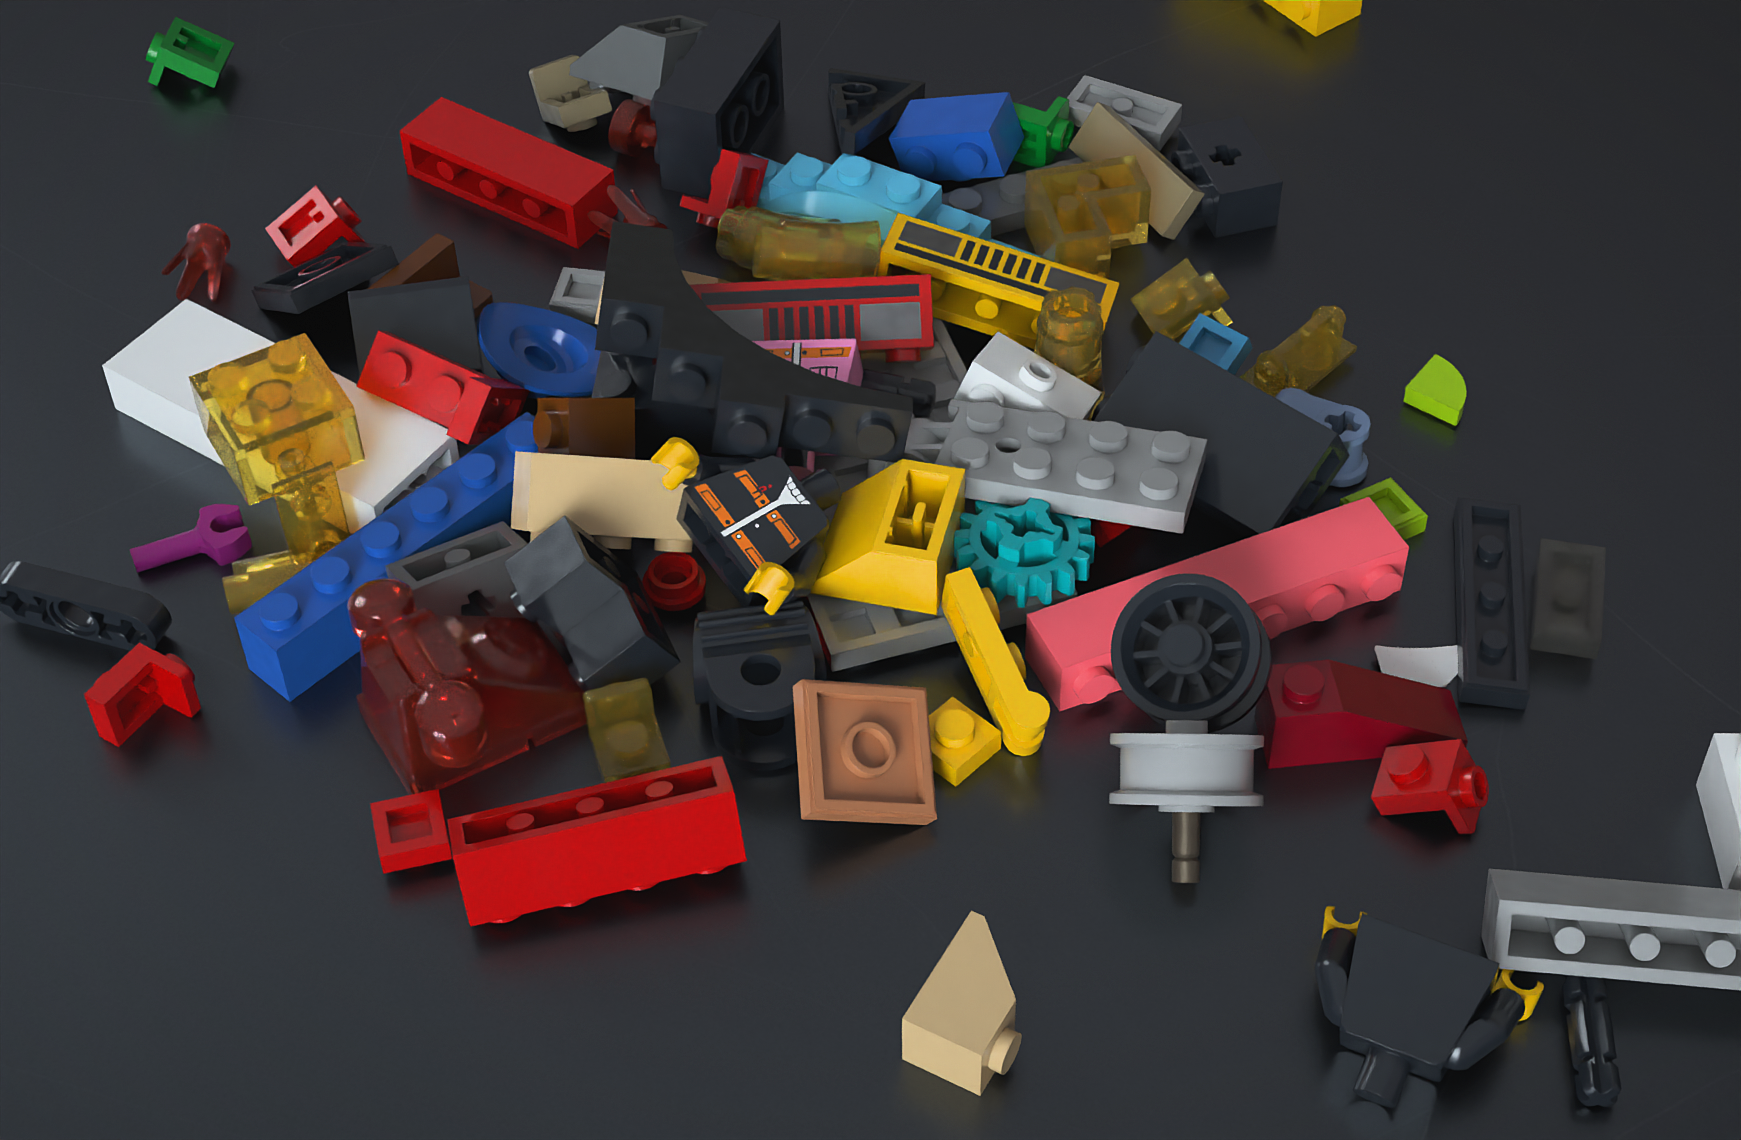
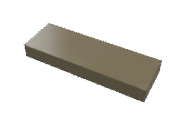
M1100 102L1096 103L1068 146L1163 237L1174 240L1205 195L1204 192L1110 106Z

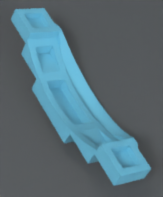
M798 152L786 165L768 159L766 173L755 213L760 218L766 220L788 219L820 225L854 236L882 248L897 214L901 213L1041 258L1039 255L991 239L990 220L942 204V186L912 174L895 170L863 157L845 153L833 164Z

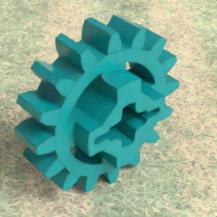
M1030 497L1026 504L1020 506L999 503L992 505L987 501L976 500L975 514L962 513L960 516V530H956L954 533V557L957 558V571L971 567L980 589L984 587L991 588L997 603L1003 600L1006 595L1015 596L1017 607L1020 608L1025 607L1028 597L1037 596L1045 606L1052 603V591L1055 590L1071 596L1074 594L1075 580L1087 581L1090 563H1094L1095 536L1091 535V520L1089 518H1077V516L1050 512V504L1037 498Z

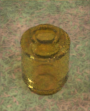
M292 548L232 562L234 575L222 577L231 615L243 612L311 564L313 561L310 551L294 554Z

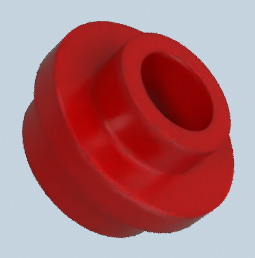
M666 552L655 557L650 562L642 580L653 606L667 611H679L692 607L702 599L706 592V576L703 569L693 557L683 552Z

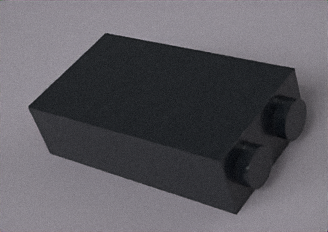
M1157 331L1146 346H1141L1134 352L1128 362L1126 375L1113 394L1104 397L1099 402L1091 421L1095 422L1113 421L1127 427L1159 432L1177 431L1186 436L1207 439L1206 460L1192 506L1246 538L1307 518L1350 456L1339 434Z

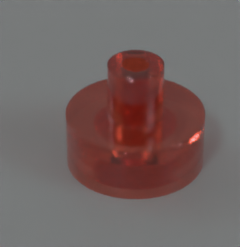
M627 99L618 106L612 117L608 135L610 147L614 151L631 157H639L648 146L655 147L657 142L656 121L651 119L650 105Z

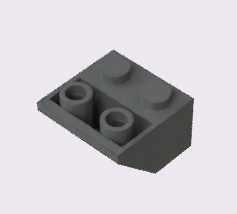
M675 15L620 25L570 65L569 75L590 81V89L600 88L607 90V93L611 94L623 91L633 94V101L635 103L651 106L655 91L658 88H663L673 74L678 59L686 56L696 42L699 30L709 23L683 15Z

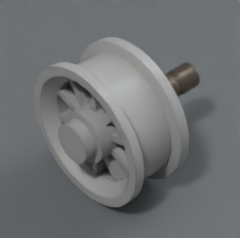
M1166 720V733L1110 734V744L1120 748V790L1109 793V804L1158 805V811L1172 812V854L1175 856L1172 860V882L1199 883L1200 861L1197 857L1200 855V812H1214L1215 806H1264V795L1253 792L1254 749L1264 747V736L1208 734V721Z

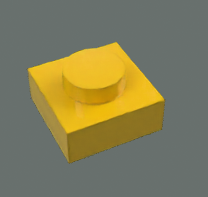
M953 696L929 715L933 770L955 787L1001 749L1002 732Z

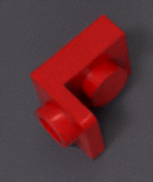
M722 149L719 162L715 165L711 174L712 189L709 199L682 195L680 206L698 212L696 222L713 228L728 230L730 221L752 224L769 160L752 154Z
M314 186L265 228L286 260L294 267L322 254L341 236L348 242L366 243L355 228L362 220L353 208L341 196L332 202L317 186Z

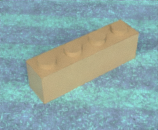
M515 451L511 529L531 532L530 542L563 516H567L589 535H593V538L605 548L631 549L632 537L654 538V550L692 552L693 542L676 520L683 489L687 485L681 483L674 490L666 489L662 483V478L669 471L666 466L653 464L651 460Z

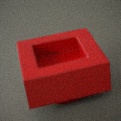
M439 789L370 803L383 874L452 859Z

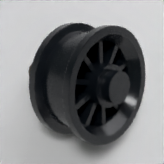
M1184 573L1167 576L1152 582L1141 589L1126 604L1113 630L1111 662L1116 679L1126 696L1154 721L1165 727L1166 720L1208 721V733L1235 724L1245 717L1258 703L1270 678L1272 649L1269 636L1262 621L1237 591L1213 577Z

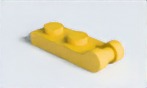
M971 567L947 574L943 588L941 608L997 729L1002 732L1004 745L1015 755H1032L1042 745L1045 727L1050 715L1049 703L1039 693L1028 691L1024 682L1026 679V668L1023 657L1015 643L1006 644L998 627L1000 623L999 609L991 590L988 587L980 589Z

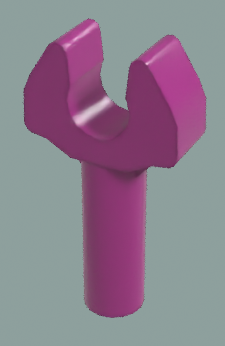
M212 504L202 507L199 510L200 516L194 529L129 549L137 573L199 553L207 554L221 566L238 560L253 546L248 528L244 526L239 506Z

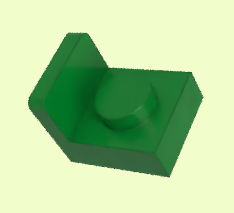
M175 16L167 34L164 35L156 32L150 44L145 60L154 65L148 82L159 86L167 68L190 79L215 88L230 58L235 43Z
M1058 96L1046 112L1013 102L1024 135V139L1013 161L1036 168L1049 165L1059 151L1065 152L1072 140L1074 123L1069 120V99Z

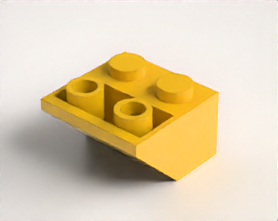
M901 459L841 494V501L838 502L824 542L826 558L810 593L937 615L942 599L945 577L949 574L954 559V533L956 530H960V516L962 513H965V469Z

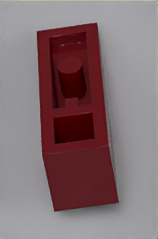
M1329 659L1272 665L1267 687L1256 704L1254 718L1258 733L1264 736L1263 751L1268 769L1383 758L1385 748L1390 746L1461 739L1465 747H1467L1468 743L1451 690Z

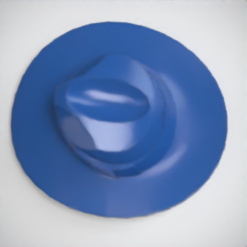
M498 302L483 308L477 321L479 344L485 357L496 369L501 379H507L524 389L530 390L527 398L532 399L546 398L548 396L582 397L592 395L601 351L595 350L597 329L568 315L523 304Z

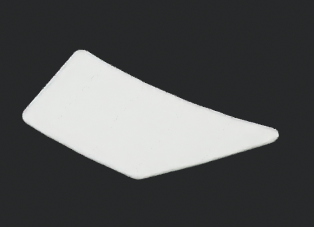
M1378 645L1374 647L1381 673L1441 688L1446 687L1458 674L1457 645L1432 648H1399Z

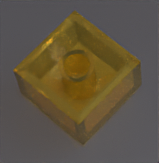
M306 333L279 341L269 347L232 361L218 364L211 369L188 377L203 431L248 506L365 460L354 406Z

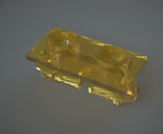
M1335 305L1318 307L1312 313V317L1307 323L1273 350H1266L1261 353L1257 358V363L1239 378L1273 397L1286 388H1297L1305 392L1309 391L1357 351L1356 345L1342 338L1346 322L1344 312Z
M289 448L279 455L278 461L274 466L279 482L271 484L293 571L297 574L348 538L350 532L332 461L316 466L312 459L304 454L302 450Z

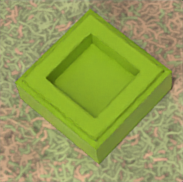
M1391 477L1340 499L1339 507L1370 497L1403 540L1422 533L1426 529L1428 515Z

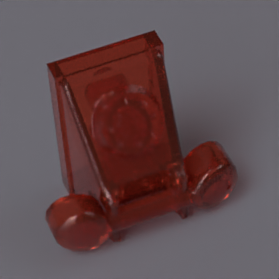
M382 577L367 581L357 587L349 597L347 609L354 634L360 638L362 693L356 696L359 710L409 795L435 789L441 790L529 750V738L537 747L595 721L593 703L571 676L567 665L538 622L532 623L525 617L438 615L427 607L417 610L411 587L398 578Z

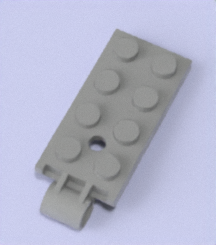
M951 399L948 406V418L951 422L936 423L925 418L911 419L903 459L965 469V498L1020 506L1026 504L1031 497L1049 503L1050 512L1181 534L1184 532L1206 460L1207 439L1186 436L1177 431L1159 432L1127 427L1113 421L1095 422L1063 417L1049 411L1031 412L1005 408L992 402L973 403ZM886 462L884 465V469L891 466L894 463Z

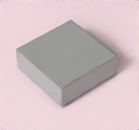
M563 267L549 303L550 311L571 316L588 324H595L605 271Z

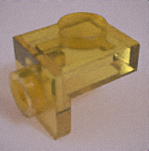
M1187 258L1131 298L1132 303L1152 333L1155 334L1157 331L1172 340L1187 331L1199 313L1205 316L1212 313L1216 320L1225 326L1233 322L1221 305L1230 299L1225 289L1211 270L1200 276Z

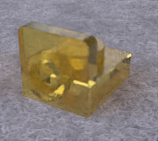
M647 678L623 683H612L602 688L589 690L583 694L588 734L603 783L671 768L670 759L654 713L652 690Z

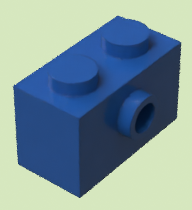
M1009 92L910 100L889 137L901 172L912 174L927 181L953 180L956 182H964L973 178L1004 177L1024 139Z

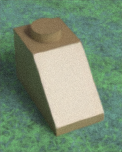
M971 910L902 1018V1059L981 1096L995 1072L1004 1075L1009 1070L1018 1053L1022 1039L1021 1033L1015 1031L1016 998L985 916Z

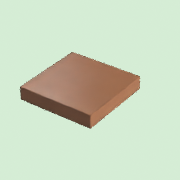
M802 679L793 686L801 819L928 825L937 819L926 688Z

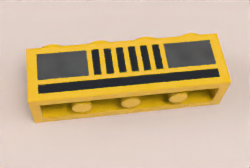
M901 213L897 214L880 250L874 275L876 277L931 274L933 317L991 336L1000 332L1022 346L1091 368L1120 284L1119 282Z

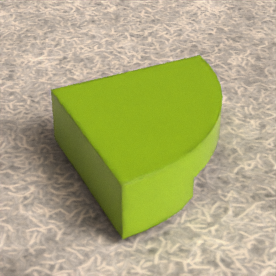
M1435 354L1406 386L1403 402L1457 426L1464 410L1467 392L1466 385L1459 371L1450 362Z

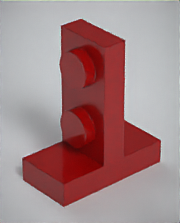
M378 330L356 387L449 428L446 435L468 445L482 444L520 417L530 390L524 389L507 379L491 378L395 334Z

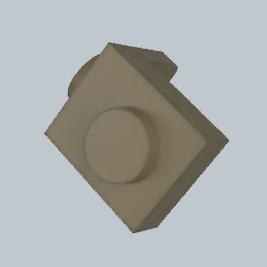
M576 55L560 58L534 67L529 71L543 121L566 128L567 132H576L593 127L598 123L597 116L613 111L607 90L600 88L590 89L587 80L569 75L570 65L580 58Z

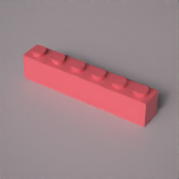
M1366 497L1029 613L1026 619L1025 658L1059 712L1083 703H1094L1103 699L1108 694L1122 690L1114 674L1111 662L1113 630L1120 613L1131 598L1156 580L1185 573L1206 575L1224 582L1237 591L1257 614L1271 640L1282 632L1313 621L1327 620L1338 612L1369 601L1383 600L1394 592L1400 591L1409 546L1372 499Z

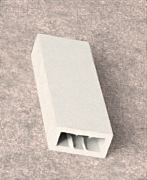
M188 299L181 302L102 365L117 410L352 534L460 459L457 440L446 435L447 428L356 387V383Z

